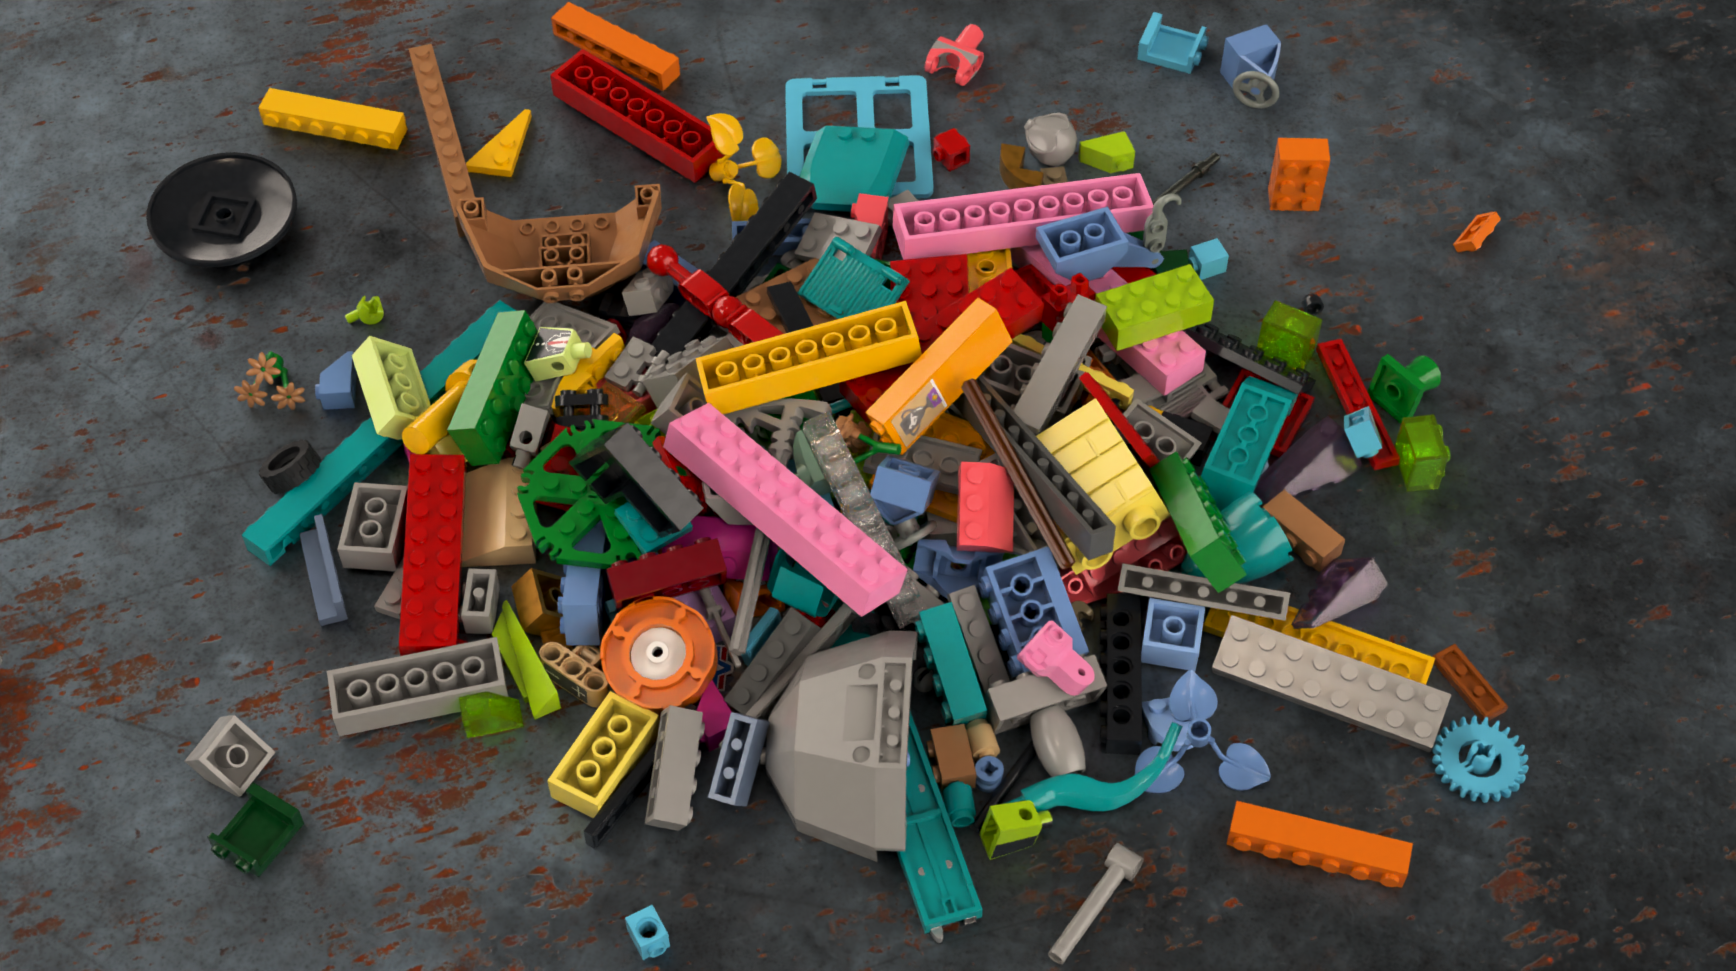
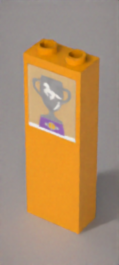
M977 298L866 411L871 421L869 426L881 437L879 442L901 444L900 455H903L963 393L961 388L963 382L972 378L976 380L1013 342L996 308Z

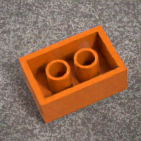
M1278 138L1268 186L1270 210L1319 211L1330 164L1328 139Z

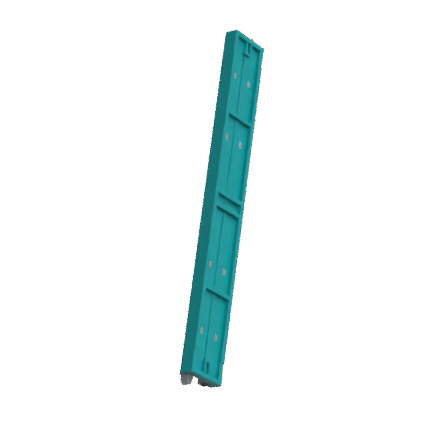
M838 598L832 609L836 612L844 602ZM850 625L831 648L870 637V635L853 632ZM910 712L908 735L910 764L906 769V850L896 852L925 934L930 932L933 939L937 943H941L943 940V925L963 920L965 925L976 922V919L982 918L983 909Z

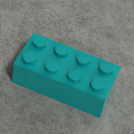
M952 602L920 611L918 621L915 622V631H918L919 644L925 643L926 646L923 656L928 671L933 669L935 674L932 676V685L936 697L942 696L941 713L945 724L950 723L951 726L965 724L966 726L973 720L986 719L987 708Z

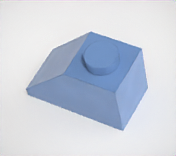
M353 351L346 352L320 373L319 384L315 385V396L317 400H321L323 410L355 408L357 371L352 359Z

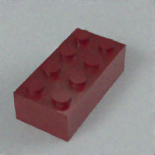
M703 537L695 540L694 545L683 547L681 544L667 548L665 553L656 555L655 552H650L639 556V560L628 563V560H620L611 564V568H607V575L617 613L633 602L636 604L653 599L655 596L675 598L726 583L727 568L718 538L711 540L710 537Z

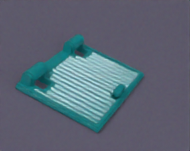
M835 236L797 294L833 317L841 319L895 304L910 281L888 266L886 267L854 248L853 245ZM838 249L846 253L843 261L834 256ZM887 279L896 283L892 291L883 286Z

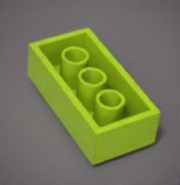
M1191 264L1097 293L1095 299L1096 302L1107 306L1102 329L1116 351L1209 322L1212 318L1214 305L1213 297Z

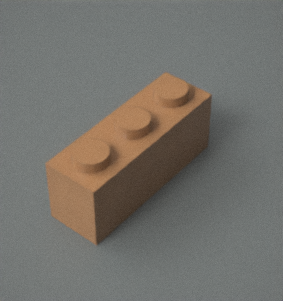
M1285 489L1262 507L1268 511L1271 517H1275L1285 533L1292 550L1308 566H1312L1318 572H1321L1341 555L1345 538Z

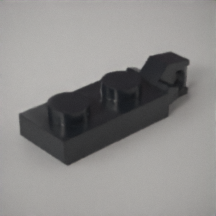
M867 613L862 617L859 615L851 622L853 632L870 636L886 631H915L916 628L909 619L876 613Z

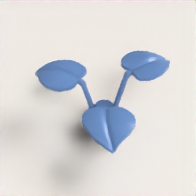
M1192 669L1188 670L1177 681L1169 699V708L1176 720L1181 722L1192 720L1188 725L1187 739L1174 758L1170 754L1162 772L1145 792L1166 793L1180 785L1184 778V769L1176 762L1181 759L1190 745L1197 748L1204 747L1207 744L1211 745L1218 758L1223 761L1219 767V776L1222 782L1233 790H1249L1268 782L1271 778L1269 767L1263 757L1251 746L1243 743H1233L1228 747L1226 756L1222 754L1215 743V738L1210 736L1211 726L1206 720L1217 709V696L1211 686L1202 680ZM1161 746L1149 747L1140 754L1136 762L1135 774L1151 763L1157 756Z

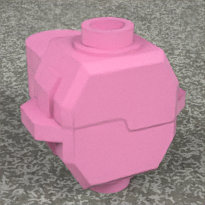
M1048 621L1017 655V659L1036 677L1048 676L1069 695L1076 696L1081 694L1094 681L1095 674L1093 668L1072 649V638L1054 621Z

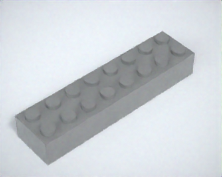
M1231 615L1212 666L1214 674L1429 753L1433 748L1451 694L1233 615Z

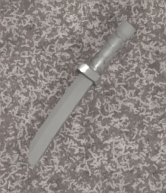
M710 588L699 590L707 610L706 620L714 619L736 668L740 667L741 662L735 653L729 652L731 640L720 618L722 617L721 612L723 610L721 604H716Z

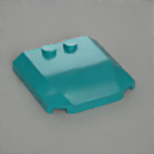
M824 126L818 130L799 177L813 183L815 186L817 199L811 208L815 210L851 212L852 203H857L859 193L889 197L890 200L909 147L908 137L895 129Z

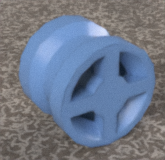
M985 756L977 761L975 764L977 788L983 792H994L1003 781L1004 767L1002 762L993 756Z

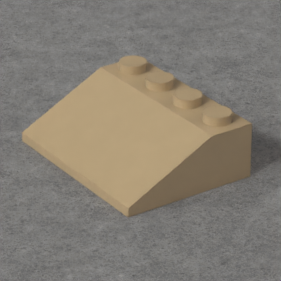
M506 458L500 460L499 464L487 465L466 473L462 567L536 563V546L517 495V487L527 486L529 483H523L521 480V474L524 473L523 470L512 466L514 458ZM534 502L533 506L537 514V503Z

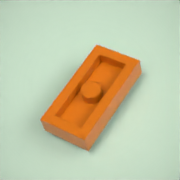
M1495 211L1477 215L1454 242L1453 246L1456 251L1473 252L1479 249L1484 239L1494 231V227L1501 220L1498 213Z

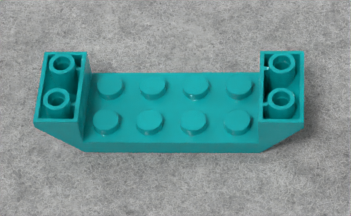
M1248 376L1242 382L1201 474L1209 486L1208 490L1216 500L1215 504L1220 511L1246 492L1251 491L1254 493L1286 417L1290 416L1298 394L1252 376Z

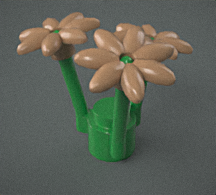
M269 351L266 356L261 352L258 361L252 358L248 359V363L254 368L249 369L246 375H257L253 385H249L246 380H243L242 387H234V390L240 394L237 397L238 401L247 400L250 408L255 403L264 406L265 402L261 398L266 397L268 394L259 391L260 383L265 379L272 385L273 379L281 376L283 387L276 386L279 394L271 396V400L279 401L278 409H282L288 404L289 408L294 410L295 402H305V399L299 396L305 389L301 387L294 390V383L288 382V369L283 367V358L272 351Z

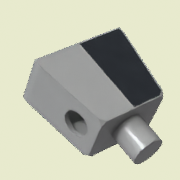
M521 404L510 441L512 451L516 452L512 462L513 467L523 470L530 463L531 457L536 458L541 453L540 448L544 446L552 423V418L547 410ZM532 438L529 444H523L526 439Z

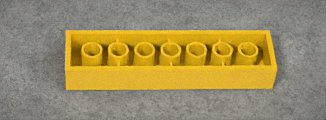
M902 301L695 359L706 402L710 403L724 415L915 362L922 353L907 303Z

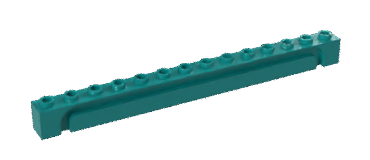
M499 300L495 305L489 307L476 322L470 324L467 330L454 339L441 354L436 355L428 366L419 371L431 405L446 393V380L450 374L468 360H478L499 312L517 310ZM371 417L364 421L351 436L342 441L340 446L324 457L319 468L316 469V472L308 480L301 483L298 487L287 491L284 497L274 506L269 507L262 517L247 527L242 534L247 550L271 566L286 552L285 547L288 544L292 543L294 545L300 539L299 533L309 531L316 525L314 516L322 514L324 517L353 490L354 482L361 483L403 444V440L378 435Z

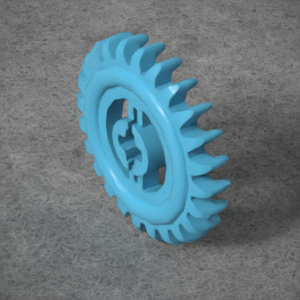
M1476 715L1472 717L1470 725H1468L1466 718L1463 716L1459 722V727L1454 720L1449 725L1450 731L1447 727H1443L1441 735L1436 736V744L1432 748V752L1435 754L1432 762L1438 765L1435 772L1443 775L1441 782L1445 784L1451 783L1449 788L1451 791L1460 790L1459 796L1462 798L1469 794L1471 801L1474 802L1477 797H1480L1484 803L1488 802L1489 797L1493 801L1498 802L1501 796L1509 798L1511 791H1518L1520 784L1524 783L1526 779L1524 774L1527 773L1529 767L1528 765L1523 766V764L1527 762L1528 755L1520 756L1525 749V745L1515 746L1519 738L1518 735L1513 738H1507L1510 727L1500 732L1498 731L1500 721L1489 727L1488 717H1485L1482 724L1479 725ZM1472 744L1465 762L1460 763L1459 751L1465 746ZM1499 758L1500 769L1492 776L1477 777L1469 774L1471 772L1475 775H1484L1490 771L1494 759Z

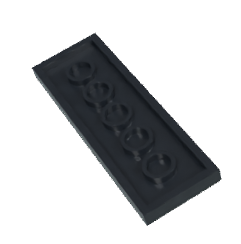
M1200 324L1183 330L1201 347L1298 395L1311 390L1316 382L1315 379L1310 377L1311 373L1302 368H1296L1295 370L1287 366L1288 362L1276 356L1271 358L1264 355L1265 351L1254 345L1248 347L1241 343L1242 339L1232 334L1226 336L1220 333V329L1212 324Z

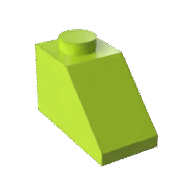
M1125 131L1079 143L1078 160L1081 163L1108 173L1132 169L1134 166L1135 150Z

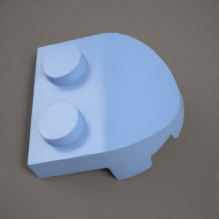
M1170 697L1142 702V716L1148 728V739L1152 744L1156 745L1157 742L1163 744L1172 722L1183 726L1172 750L1179 751L1187 739L1188 725L1192 720L1181 722L1173 717L1169 708ZM1190 745L1187 748V750L1193 748L1194 746Z

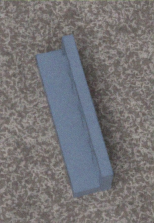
M320 514L314 516L317 529L301 532L299 535L320 626L347 620L348 617L329 534L323 516Z

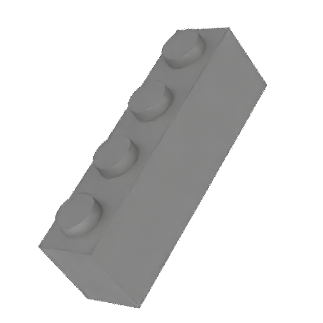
M672 705L661 711L645 818L646 825L679 831L690 823L693 815V807L690 806L691 795H694L697 787V779L694 778L695 767L698 766L701 758L698 744L705 729V723L702 722L703 712Z

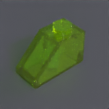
M488 691L459 697L462 721L467 738L524 727L520 703L517 699Z

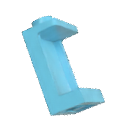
M1153 12L1139 42L1137 60L1191 74L1194 65L1198 66L1200 63L1201 50H1205L1209 40V37L1205 36L1207 27L1202 26L1199 34L1161 25L1162 14Z

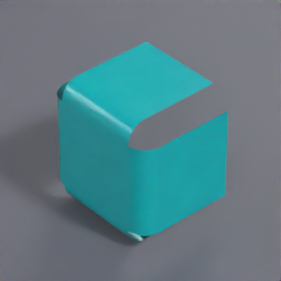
M780 549L775 557L767 584L772 597L814 618L816 616H827L839 597L797 561L794 567H791L786 561L787 553ZM822 601H824L829 606L825 607Z

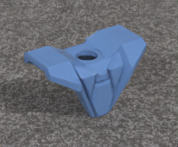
M920 539L917 544L913 571L926 584L931 585L945 598H947L949 593L975 585L977 593H979L978 583L981 582L980 578L985 567L1002 562L1005 553L957 551V546L948 545L946 540ZM951 562L966 564V566L962 569H954L951 566Z

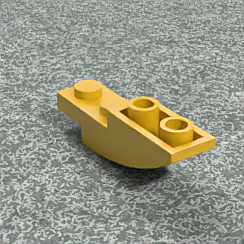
M613 333L597 349L592 347L591 357L580 359L575 372L563 376L552 403V409L556 417L563 416V409L555 408V396L560 395V391L575 390L576 394H587L588 389H598L596 383L604 378L625 348L621 336ZM574 409V416L580 409Z

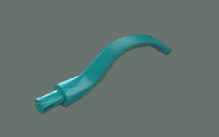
M1172 722L1157 756L1144 769L1122 782L1107 783L1081 774L1068 773L1050 777L1021 789L1022 796L1006 803L1030 800L1033 802L1037 812H1042L1056 806H1068L1088 811L1117 809L1136 799L1157 779L1170 757L1183 726Z

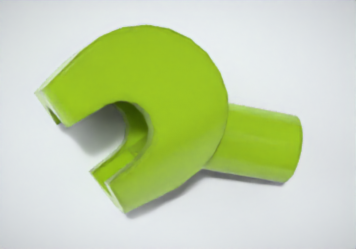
M363 296L356 307L357 309L345 315L347 322L351 324L361 319L363 323L369 325L379 323L384 315L379 296H373L367 302L365 301L366 296Z

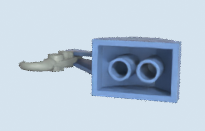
M1166 194L1154 203L1152 213L1147 217L1144 225L1143 241L1123 232L1108 206L1036 227V239L1055 273L1069 280L1078 273L1084 275L1089 281L1103 277L1112 267L1155 268L1163 262L1160 250L1163 249L1166 242L1168 220L1163 213V207L1170 201H1176L1177 205H1181V198L1177 194Z

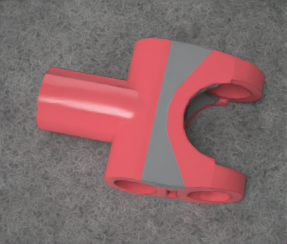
M970 24L965 27L956 41L940 36L933 44L927 56L925 72L933 74L942 68H953L957 71L955 83L961 86L966 85L980 69L984 59V53L976 50L984 37L981 29L976 25Z

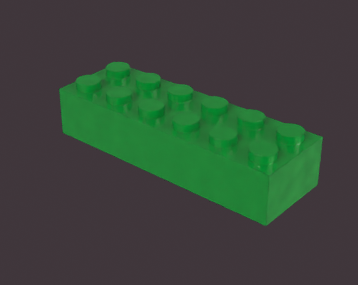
M525 310L499 312L447 429L471 466L499 464L511 433L514 430L521 404L525 402V393L528 394L531 388L530 383L534 380L524 362L538 330Z
M1175 451L1151 467L1149 470L1189 556L1215 590L1220 593L1245 577L1247 573L1242 564L1246 561L1238 550V545L1230 534L1231 530L1223 520L1221 511L1215 504L1216 500L1208 490L1209 486L1201 475L1197 476L1194 472L1196 470L1187 457L1182 459L1178 452Z

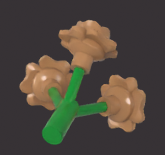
M852 413L848 417L840 415L836 419L832 429V433L837 435L836 442L840 443L843 439H846L844 445L850 448L854 454L859 450L861 452L866 451L868 445L872 446L873 449L852 460L849 458L842 461L834 455L829 456V464L825 467L826 475L833 483L839 482L844 486L847 485L848 471L854 469V465L877 453L900 455L902 449L901 444L873 440L872 436H870L872 429L867 427L864 421H859L858 424L853 421L854 414Z

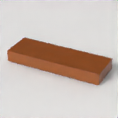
M1456 644L1432 656L1435 658L1434 665L1482 722L1485 717H1488V721L1506 712L1508 705Z

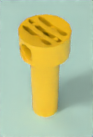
M468 360L450 374L446 380V393L403 430V443L412 453H427L448 434L447 429L477 360Z

